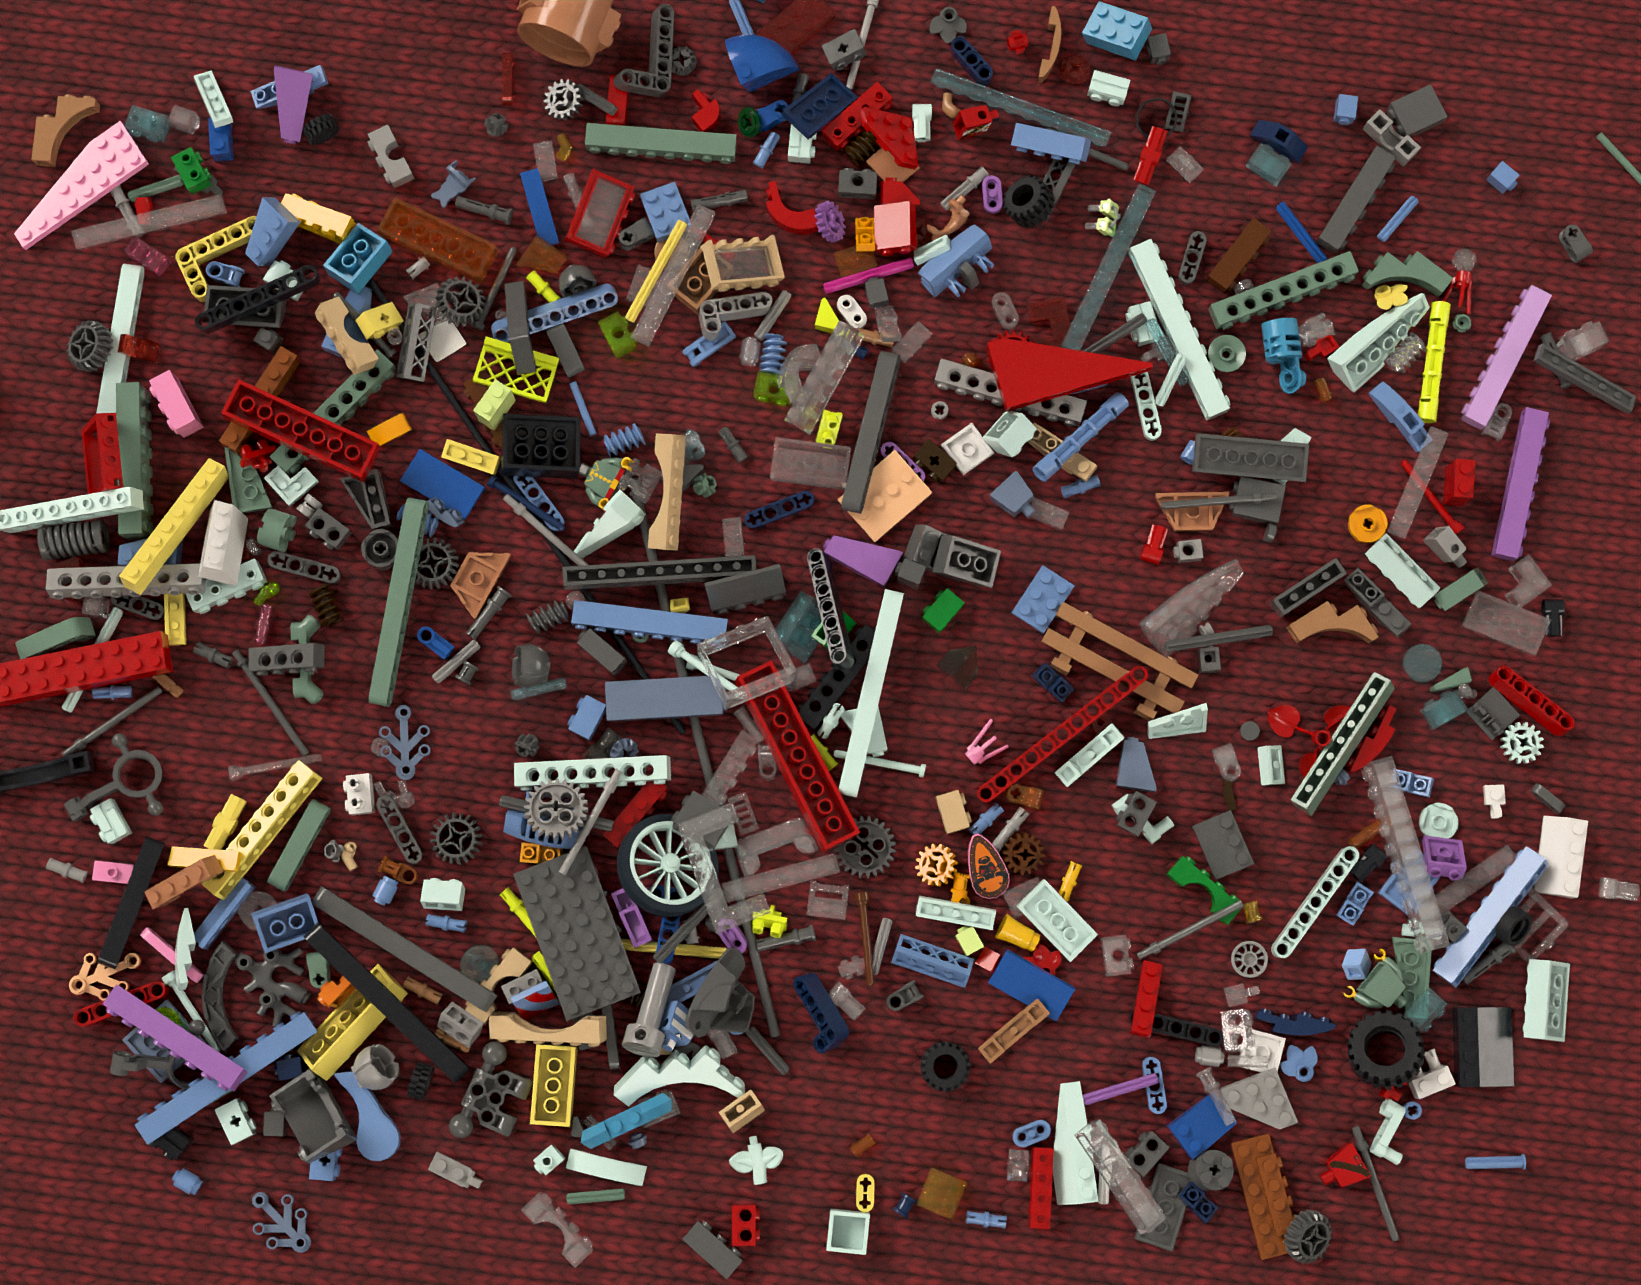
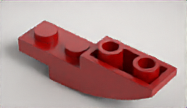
M1389 705L1385 709H1381L1377 717L1380 720L1377 726H1373L1369 734L1372 737H1363L1355 749L1357 751L1354 757L1351 756L1346 765L1349 767L1347 773L1351 774L1363 768L1384 749L1395 731V728L1390 727L1389 724L1397 708Z

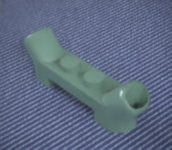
M307 615L302 622H292L291 641L294 643L299 642V644L310 643V638L321 627L320 622L312 615ZM305 669L300 670V678H292L294 698H305L311 704L318 703L324 696V693L311 681V675H314V672H305Z

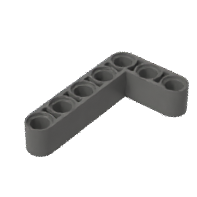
M669 4L660 5L651 15L649 73L624 69L614 78V85L618 90L660 97L670 89L674 10Z
M524 281L506 283L505 297L508 335L517 375L537 372L529 335Z

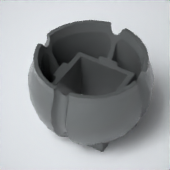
M534 644L517 645L514 651L516 657L512 661V679L515 681L514 684L524 688H531L541 683H547L551 664L547 651Z

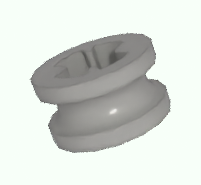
M942 401L934 403L931 408L932 416L937 420L944 419L948 414L947 404ZM937 406L944 408L942 415L935 413Z
M1208 622L1205 623V626H1199L1201 635L1214 634L1213 628Z

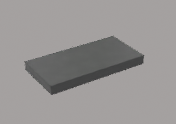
M1157 1163L1134 1239L1173 1252L1187 1207L1178 1195L1189 1181L1192 1182L1188 1172Z

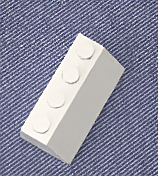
M214 500L209 513L198 577L236 586L248 518L232 504Z
M1543 816L1538 854L1546 858L1549 865L1535 882L1533 892L1571 899L1578 898L1588 821L1568 817Z

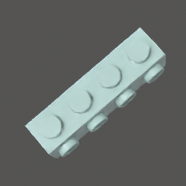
M1387 533L1365 553L1369 561L1375 564L1382 571L1383 575L1389 578L1396 588L1402 591L1409 598V601L1418 608L1423 606L1440 589Z
M254 558L240 565L236 586L207 579L205 593L197 595L185 594L192 610L196 613L204 614L211 610L210 607L215 605L222 606L228 603V599L233 597L240 598L246 595V591L262 588L263 584L267 583L259 561Z

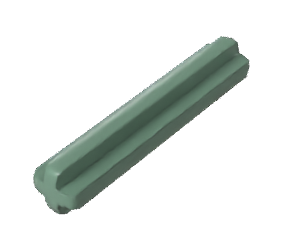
M176 175L129 191L128 197L131 202H135L136 198L150 197L183 185V180L180 175Z
M624 1189L568 1193L566 1199L567 1204L625 1199Z

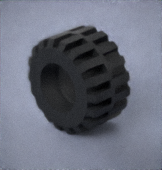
M1027 175L1026 178L1020 177L1018 181L1015 180L1014 184L1007 188L1008 191L1004 194V210L1019 226L1028 228V226L1033 228L1036 224H1042L1041 222L1043 220L1046 221L1048 219L1047 216L1051 215V209L1055 205L1053 203L1055 197L1052 191L1037 176Z
M951 1042L933 1044L921 1058L920 1067L924 1080L932 1088L942 1092L960 1088L966 1082L970 1073V1062L967 1054L961 1047ZM941 1055H949L956 1061V1072L949 1078H941L934 1071V1062Z

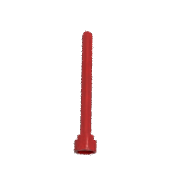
M1405 459L1402 460V467L1453 532L1458 534L1465 528L1462 523H1458L1457 520L1454 521L1411 464Z

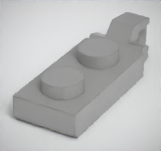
M438 1151L428 1168L429 1171L461 1187L468 1188L469 1185H472L479 1189L483 1180L474 1176L476 1172L472 1168Z

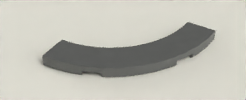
M226 941L220 943L210 958L202 985L204 1017L208 1022L212 1037L223 1052H227L239 1039V1036L235 1033L227 1019L223 1004L225 977L230 965L238 955Z

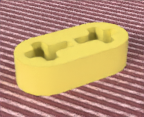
M866 1173L858 1177L856 1184V1205L862 1212L870 1211L874 1205V1179ZM864 1177L871 1181V1185L867 1186V1191H863V1185L860 1184ZM863 1194H867V1201H871L867 1208H863V1205L859 1204V1201H863Z

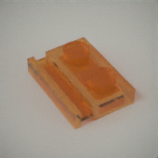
M856 245L833 253L841 278L878 267L873 251H856Z

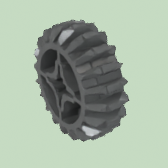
M456 276L453 280L449 278L446 282H442L441 287L437 289V294L434 298L436 300L435 307L439 308L437 314L443 313L442 320L448 318V324H451L453 321L456 327L459 323L465 327L467 323L472 325L474 321L480 319L479 315H483L484 310L482 308L486 307L484 303L486 298L481 296L483 290H477L478 284L472 285V279L467 282L465 276L461 280ZM461 297H463L462 303H460L459 307H457L459 303L458 301L461 299ZM460 311L468 312V311H469V313H458V312H460Z
M89 320L87 322L82 321L81 325H76V330H72V336L68 337L70 341L66 344L69 347L66 353H68L67 359L71 361L70 364L86 372L97 371L98 367H103V362H108L107 357L111 355L109 352L113 348L111 343L114 340L110 338L112 333L109 332V328L100 322Z
M429 538L426 539L425 545L422 542L420 558L426 551L427 558L420 562V564L418 563L417 578L415 580L417 584L422 582L421 586L425 588L429 583V589H433L434 584H436V587L440 589L441 582L447 586L446 579L454 580L450 575L451 573L457 574V571L453 568L459 567L458 563H454L459 560V557L453 556L456 550H450V543L445 545V541L441 539L438 544L437 538L433 539V543H431ZM433 549L445 552L447 557H436ZM432 558L438 562L435 564L434 569L429 565ZM448 563L446 571L439 576L440 568ZM419 570H431L433 578L424 577Z
M453 812L452 819L446 814V822L440 818L438 821L442 825L440 827L438 825L433 826L438 831L437 833L431 832V835L436 836V839H431L430 842L437 843L436 846L432 847V850L436 851L439 849L440 851L436 856L440 857L444 854L442 858L444 862L450 858L449 864L453 865L456 859L457 864L461 865V858H463L465 863H468V855L472 859L475 858V855L472 853L473 850L478 853L480 852L478 848H475L476 844L483 845V842L477 841V838L483 837V834H477L481 827L474 828L477 821L473 820L470 823V815L464 820V813H460L459 818H457V814ZM454 823H463L470 830L458 832ZM449 827V837L442 842V834ZM455 833H457L458 836L462 835L461 838H459V844H457V842L455 841L451 842L453 841L452 839L455 838ZM472 835L471 845L465 851L464 841ZM455 845L460 854H450L444 847Z
M1308 1209L1304 1212L1300 1211L1299 1215H1294V1220L1290 1221V1226L1286 1227L1287 1233L1283 1235L1286 1240L1283 1243L1286 1246L1285 1250L1288 1255L1296 1261L1308 1264L1312 1261L1316 1262L1317 1258H1322L1323 1252H1327V1246H1330L1329 1240L1333 1238L1330 1235L1333 1232L1331 1223L1325 1215L1318 1211Z

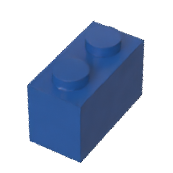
M208 118L211 157L214 161L234 160L232 124L215 128L211 118Z

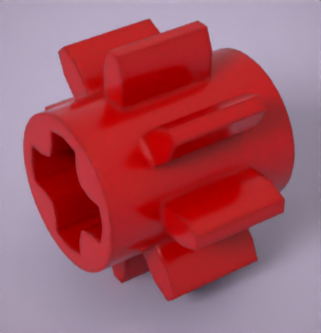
M1020 30L1012 31L1010 37L1006 39L1009 51H1015V55L1024 53L1025 48L1029 46L1026 33L1022 34Z

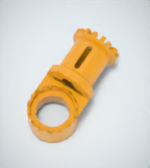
M954 872L953 888L950 890L953 892L951 901L959 903L962 900L961 903L970 905V900L967 897L968 891H966L970 875Z

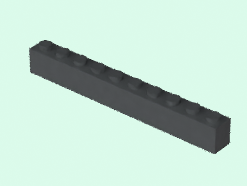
M755 555L568 566L562 567L564 590L715 581L756 570Z

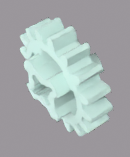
M1517 722L1515 727L1513 725L1508 726L1510 731L1505 730L1503 732L1506 737L1500 738L1504 742V745L1500 746V748L1506 749L1503 755L1509 754V761L1516 759V764H1520L1523 760V763L1527 764L1529 759L1531 761L1536 760L1534 755H1541L1538 749L1544 748L1540 744V741L1544 739L1538 737L1540 730L1535 732L1534 725L1528 727V722H1525L1521 726L1520 722ZM1519 730L1524 731V733H1522L1521 735L1517 733L1515 734L1514 732ZM1522 739H1523V740H1524V741H1523V744H1524L1525 746H1522V747H1521V746H1520V745H1521V742H1520L1519 740H1522ZM1523 751H1525L1526 753H1529V754L1526 755V756H1521V755H1520V753H1522Z

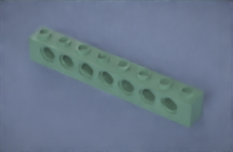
M1351 251L1213 303L1208 310L1216 329L1222 328L1226 330L1231 328L1233 323L1238 321L1244 323L1256 314L1259 317L1268 313L1269 309L1275 308V310L1283 308L1287 302L1292 301V303H1296L1302 300L1303 296L1308 294L1310 297L1320 293L1321 289H1332L1338 286L1337 283L1342 281L1348 283L1355 279L1359 270ZM1332 269H1338L1340 275H1334ZM1315 275L1321 276L1323 282L1316 281ZM1297 282L1304 283L1306 288H1299ZM1280 289H1286L1288 295H1282ZM1262 296H1269L1271 302H1265ZM1245 302L1252 303L1254 308L1248 309L1245 306ZM1227 309H1234L1236 315H1229Z
M377 349L375 353L379 359L375 366L357 375L352 374L313 414L341 426L345 420L353 417L354 411L359 406L362 407L366 404L368 397L372 393L380 390L381 384L386 379L389 380L394 376L396 367ZM379 370V375L371 377V372ZM361 383H365V389L362 391H358V385ZM350 396L353 398L350 404H344L346 397ZM333 410H339L337 417H330ZM281 445L269 457L290 476L295 474L301 468L300 465L310 458L298 453L297 457L290 458V453L293 450Z

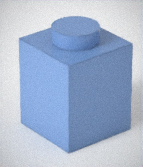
M1339 94L1335 103L1334 122H1338L1340 125L1353 123L1356 118L1358 96Z
M1502 161L1486 181L1504 194L1507 189L1511 191L1518 182L1515 180L1519 177V174Z

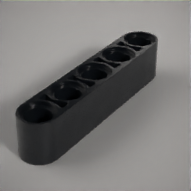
M1132 1010L1128 1014V1021L1131 1025L1134 1010ZM1154 1014V1018L1158 1017L1161 1020L1159 1028L1156 1029L1152 1026V1031L1209 1046H1219L1224 1040L1223 1033L1216 1028ZM1174 1022L1180 1025L1178 1033H1173L1171 1030V1025ZM1193 1027H1197L1199 1030V1035L1196 1038H1192L1190 1035V1030ZM1212 1032L1218 1034V1040L1215 1043L1209 1040V1035Z

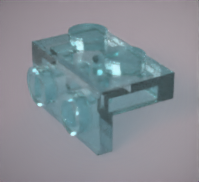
M1428 988L1407 1010L1404 1018H1409L1413 1021V1025L1418 1027L1420 1033L1422 1031L1426 1032L1433 1025L1431 1022L1434 1018H1439L1446 1011L1444 1008L1447 1003L1431 988Z

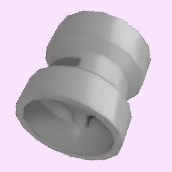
M307 494L303 504H299L296 509L310 519L318 508H322L323 504Z

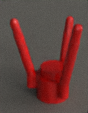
M1458 271L1456 277H1453L1442 301L1446 302L1456 284V288L1461 289L1458 307H1462L1464 293L1467 289V315H1470L1472 274L1467 271Z

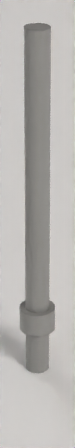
M867 0L866 5L868 7L859 36L864 46L874 10L877 8L879 0ZM861 60L854 61L851 65L846 86L851 91L853 90Z
M509 494L503 498L518 516L521 515L574 563L578 566L588 565L530 514L521 502L518 503Z
M617 768L609 782L606 781L603 787L604 791L561 866L560 873L566 875L610 794L614 793L617 787L615 785L623 773Z

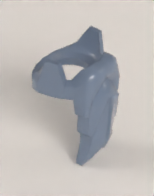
M457 160L446 168L449 175L446 178V182L441 185V189L431 194L433 199L440 200L443 208L447 206L451 199H455L459 193L465 192L476 180L475 177L469 180L462 171L455 170V167L458 165Z

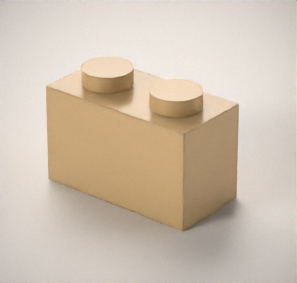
M959 790L935 797L946 834L970 827L969 823H972L969 811L965 812L963 805L966 804L963 793L960 794Z
M750 1089L722 1109L719 1114L731 1132L734 1133L765 1110Z

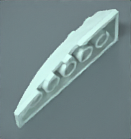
M1420 293L1410 298L1407 303L1387 311L1353 335L1327 358L1333 372L1352 392L1358 390L1385 365L1384 360L1388 355H1393L1399 341H1404L1408 336L1407 333L1411 326L1415 327L1430 307L1425 295Z
M1080 1081L1060 1084L1053 1152V1179L1057 1205L1098 1202L1090 1138Z

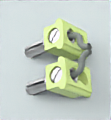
M1111 199L1101 201L1100 205H1088L1089 212L1099 211L1106 217L1098 219L1097 223H1085V229H1096L1104 236L1109 235L1113 237L1115 235L1116 221L1121 216L1118 214L1119 206Z

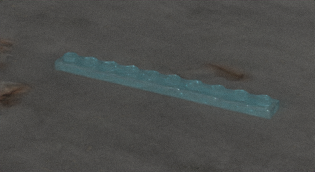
M939 69L935 70L930 82L939 88H947L956 94L969 96L972 100L983 101L991 107H999L1008 113L1021 115L1027 120H1035L1043 126L1054 127L1062 133H1070L1075 136L1091 139L1098 146H1106L1111 132Z
M1140 183L1138 184L1060 346L1061 348L1080 351L1156 193L1155 190Z

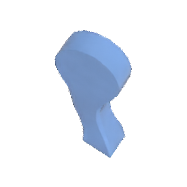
M353 1071L334 1073L339 1083L350 1093L357 1104L359 1126L356 1143L358 1150L364 1157L372 1161H382L393 1156L401 1143V1134L395 1122L385 1112L370 1089L359 1087Z

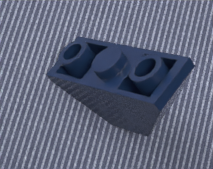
M1258 120L1249 136L1297 164L1308 148L1294 131L1276 122Z

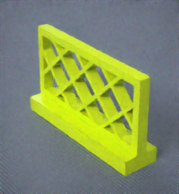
M485 337L473 382L490 387L493 383L491 382L492 380L505 374L510 382L505 386L511 389L513 394L546 403L558 367L559 358L533 351L536 367H539L536 369L537 372L526 375L521 374L522 377L512 381L508 372L516 369L515 365L505 369L501 362L507 358L512 359L514 362L510 343ZM485 353L494 354L497 360L487 364L484 359ZM499 363L503 371L494 375L490 367ZM485 369L491 375L486 380L478 378L479 372ZM543 369L552 371L550 377L542 380L538 373ZM536 374L540 382L531 386L526 378ZM524 380L528 388L523 391L518 390L515 383ZM542 385L545 390L544 397L536 395L533 389Z

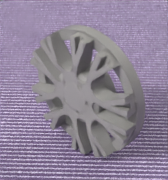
M1244 941L1238 944L1232 951L1231 964L1234 970L1243 977H1256L1263 973L1267 967L1268 956L1266 950L1257 942ZM1246 944H1249L1250 951L1248 952ZM1254 945L1259 947L1256 953L1252 952ZM1241 946L1244 949L1243 954L1238 951ZM1263 952V956L1257 958L1256 954ZM1235 954L1241 955V959L1235 958ZM1259 959L1264 960L1263 966L1258 965L1257 961ZM1235 961H1241V966L1236 967ZM1243 965H1244V966H1246V968H1245V970H1244L1243 973H1242L1240 970L1242 969V967H1243ZM1256 965L1260 971L1257 972L1253 966ZM1249 967H1251L1253 970V974L1251 975L1247 974V969Z

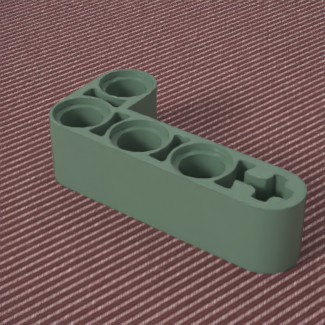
M74 617L15 642L20 659L44 655L74 641L82 642L93 639L96 635L90 618Z

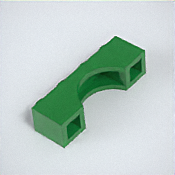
M1181 856L1165 874L1179 887L1190 883L1203 886L1209 892L1212 899L1211 914L1239 901L1233 894L1229 896L1222 884L1219 882L1214 883L1209 879L1211 875L1204 869L1199 870L1194 866L1196 863L1188 856L1186 858ZM1242 908L1219 919V921L1224 925H1228Z

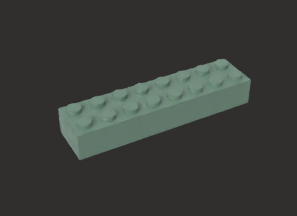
M139 382L116 383V419L123 487H133L143 491V510L118 514L119 535L128 541L146 539L154 531V525L151 523V515H153L154 509L153 504L150 502V497L153 496V487L150 485V478L153 477V470L150 466L152 449L149 448V440H152V431L149 429V422L152 420L151 411L149 410L151 393Z

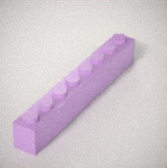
M1533 285L1527 290L1524 289L1519 297L1521 300L1519 306L1516 305L1511 312L1513 316L1511 322L1508 321L1502 330L1505 332L1504 336L1497 340L1494 346L1496 351L1494 355L1491 354L1486 362L1488 365L1486 371L1483 370L1478 377V381H1480L1478 387H1474L1469 395L1472 398L1470 403H1466L1461 411L1463 414L1462 421L1480 430L1486 427L1552 297L1551 294Z

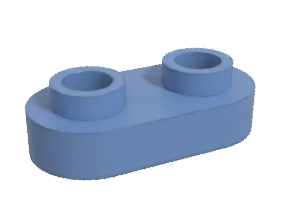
M1036 1120L1015 1129L1012 1139L1017 1146L1027 1147L1046 1139L1050 1135L1051 1128L1046 1121ZM1038 1126H1043L1044 1131L1042 1133L1037 1132ZM1021 1133H1024L1026 1136L1023 1141L1018 1138Z

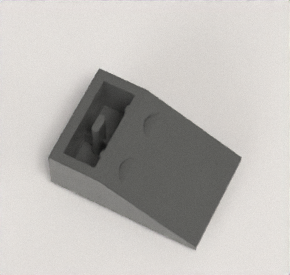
M915 525L902 560L906 558L926 566L925 570L933 572L941 535L947 534L928 525Z

